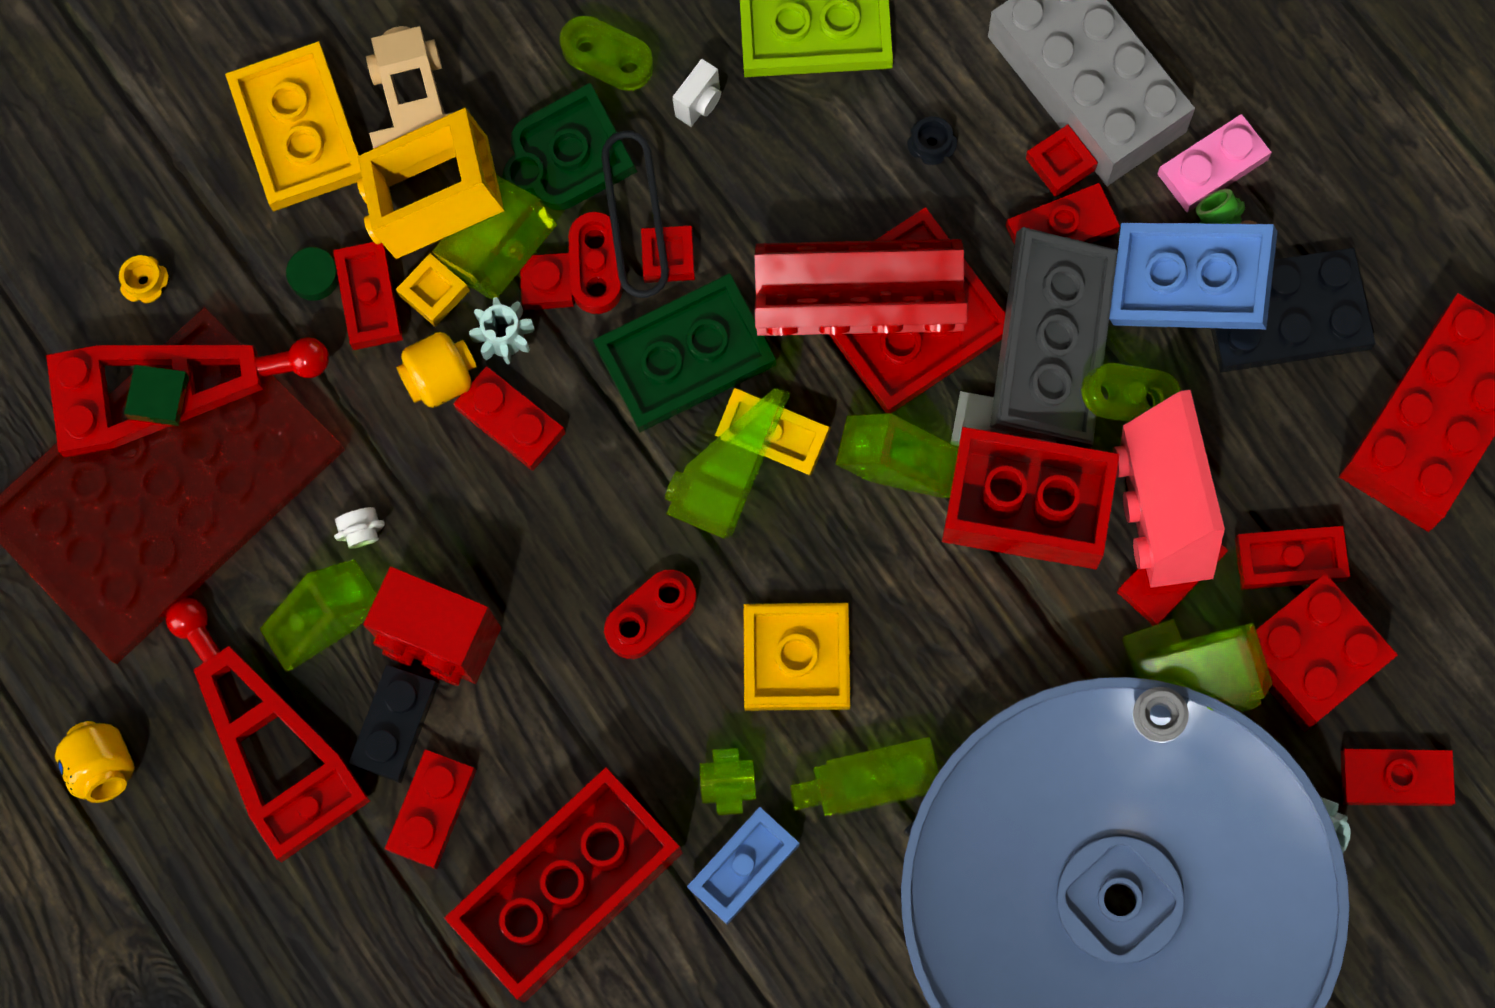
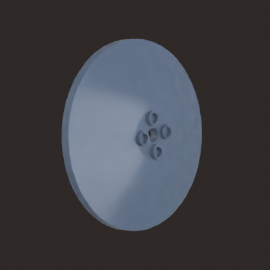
M1130 677L1090 679L1071 682L1041 691L995 715L968 737L951 755L935 777L920 805L911 828L904 857L901 903L906 946L915 976L930 1008H1325L1331 998L1341 970L1348 935V879L1342 849L1333 822L1320 795L1293 757L1262 727L1221 701L1187 687L1158 680ZM1167 687L1173 689L1183 697L1189 711L1187 726L1174 740L1163 743L1150 741L1143 737L1134 725L1132 715L1134 704L1138 697L1150 688ZM1157 705L1151 708L1150 718L1157 725H1165L1170 721V712L1166 707ZM1112 885H1126L1134 893L1135 906L1129 914L1117 916L1106 908L1104 895L1106 890Z

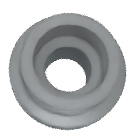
M1154 687L1146 690L1138 697L1133 707L1132 715L1136 729L1143 737L1153 742L1163 743L1174 740L1184 731L1188 723L1189 711L1185 700L1178 692L1167 687ZM1157 705L1166 707L1170 712V721L1165 725L1155 724L1150 718L1151 708Z

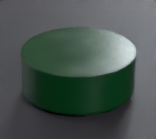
M316 247L304 248L296 252L287 264V281L293 291L303 299L310 301L324 299L338 285L336 263L332 256L323 249Z

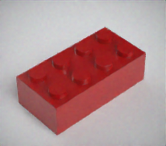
M1457 293L1437 320L1339 475V478L1427 532H1430L1446 516L1495 437V314Z
M605 767L449 912L444 919L517 1000L525 1003L683 854V851L673 838Z

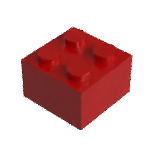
M391 566L363 623L364 627L375 637L373 644L383 649V655L407 666H411L414 659L419 660L423 666L431 669L430 674L455 686H459L461 679L474 684L477 683L502 628L489 607Z
M1326 573L1245 638L1234 650L1304 732L1398 656Z

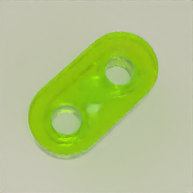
M591 16L573 18L561 30L560 46L562 54L571 66L626 91L639 89L651 79L654 70L652 53L648 45L642 40ZM584 42L594 44L593 49L588 52H582L578 50V47ZM626 63H634L638 66L631 73H625L621 70V67Z
M1107 363L1088 372L1081 388L1083 401L1093 414L1102 418L1128 422L1177 392L1182 391L1178 381L1165 371L1118 363ZM1101 385L1108 391V400L1104 398L1101 392ZM1147 393L1153 398V407L1146 400Z

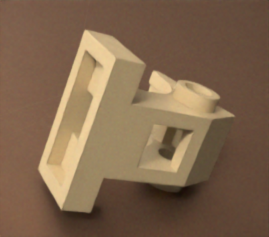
M406 26L394 27L384 32L382 36L371 38L375 54L366 56L369 73L373 85H383L394 126L369 133L373 149L452 113H444L433 74L434 70L442 69L435 39L425 41L420 26L414 28ZM420 68L427 98L400 104L393 75Z

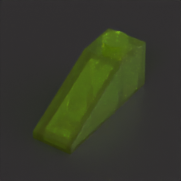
M774 388L688 463L683 473L676 471L665 494V500L671 502L666 514L723 539L731 537L791 393L783 389Z

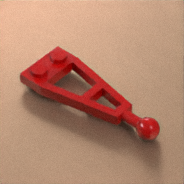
M305 337L294 342L289 351L258 357L257 350L253 345H96L46 355L58 452L65 458L112 449L172 426L131 419L112 426L105 366L172 365L173 370L186 371L190 378L180 420L182 422L263 390L261 377L291 371L303 378L317 377L328 366V350L318 339ZM192 365H240L242 376L196 393Z
M193 598L178 599L170 605L166 612L167 628L174 636L188 639L203 662L193 670L248 816L276 860L283 862L370 802V799L344 759L231 647L228 646L220 651L206 629L208 614L203 604ZM231 670L263 701L235 721H232L217 679ZM279 717L325 764L265 804L241 742Z

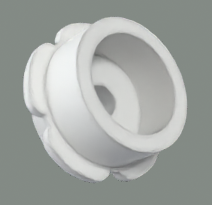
M374 507L354 510L335 519L338 533L334 537L337 541H347L350 549L363 547L379 540L377 532L383 528L385 523L383 520H378Z

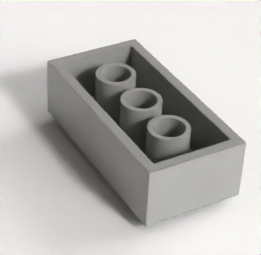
M1008 0L991 12L988 38L1060 129L1067 124L1072 128L1098 162L1095 173L1106 186H1109L1187 132L1195 107L1108 0Z

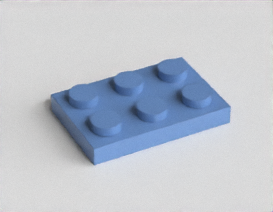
M1121 223L1109 320L1114 326L1266 330L1277 241V230L1274 224Z

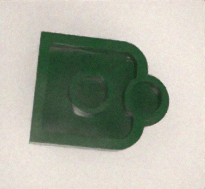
M591 83L523 118L516 124L511 134V146L515 155L508 160L502 174L503 184L511 196L521 201H533L539 198L550 209L566 210L606 189L602 165V149L606 140L617 132ZM618 140L609 151L613 185L637 173L622 141Z

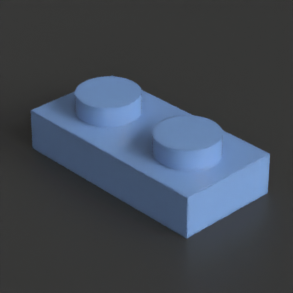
M759 807L690 882L687 888L728 925L800 846V843Z

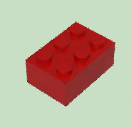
M962 427L942 542L1097 570L1104 556L1120 454Z

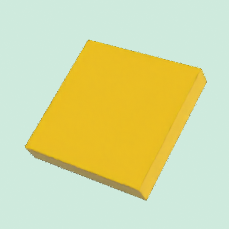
M848 603L744 604L745 711L850 709Z

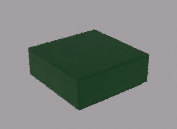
M134 365L124 411L125 416L131 420L179 426L190 377L186 371Z

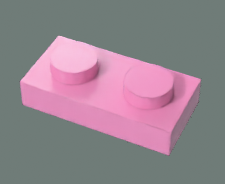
M1240 114L1160 166L1158 176L1188 213L1197 207L1208 195L1225 189L1268 161L1272 152L1245 117Z

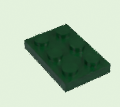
M730 273L593 340L595 348L639 433L776 366V358L764 336H757L755 319Z

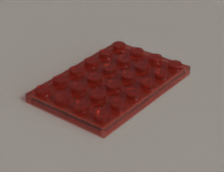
M204 307L164 345L242 344ZM150 365V366H149V367H156V368H163V369H171V370H173L172 365ZM192 365L196 393L242 376L240 365ZM132 374L108 395L112 426L129 420L125 416L124 411ZM273 375L261 377L263 386L261 391L182 421L179 426L172 425L116 448L64 458L58 452V445L56 443L0 494V545L107 658L116 665L166 619V613L174 603L182 598H188L345 451L342 444Z

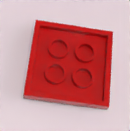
M925 207L875 241L949 238ZM965 259L964 292L967 300V324H964V331L829 334L887 415H890L1002 340L1005 312Z

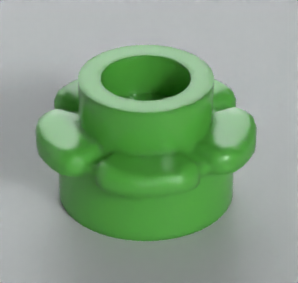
M1222 189L1205 197L1197 205L1196 213L1201 220V224H1240L1242 221L1241 215L1245 210V203L1236 198L1230 189Z

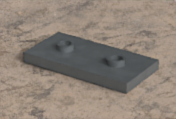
M1025 227L1017 231L991 415V428L1054 440L1059 443L1088 448L1093 445L1118 250Z

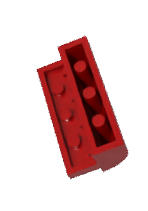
M961 239L758 243L755 246V328H757V336L964 331V324H967V300L964 292V248Z

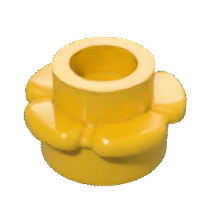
M133 256L123 263L119 271L121 293L131 302H137L138 300H141L143 303L154 302L161 297L162 288L168 284L169 276L166 268L159 266L157 259L151 256ZM141 277H148L147 283L140 284L139 280Z

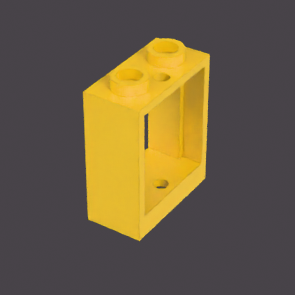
M466 108L358 156L362 177L357 179V186L363 200L367 204L369 215L364 217L365 227L373 242L377 245L382 243L395 259L504 212L488 137ZM452 158H457L461 182L394 211L390 186Z

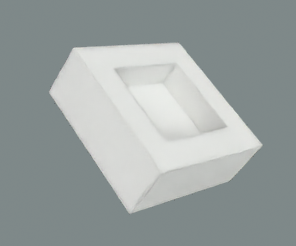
M701 59L673 95L675 117L690 127L693 126L701 114L708 116L721 97L719 74L716 67Z

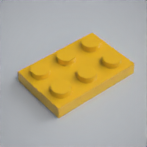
M319 41L225 74L268 204L273 212L357 183V179L362 177L358 160L359 152Z

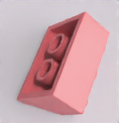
M1191 390L1177 392L1123 425L1120 446L1113 447V453L1120 454L1116 475L1118 478L1125 477L1128 491L1123 492L1125 517L1128 523L1136 522L1139 536L1133 540L1136 565L1138 569H1146L1150 588L1213 579L1225 531Z

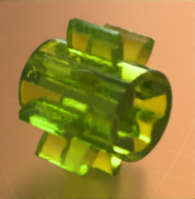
M738 748L714 749L713 762L700 763L702 803H716L718 815L743 813L742 801L756 800L753 759L739 760Z

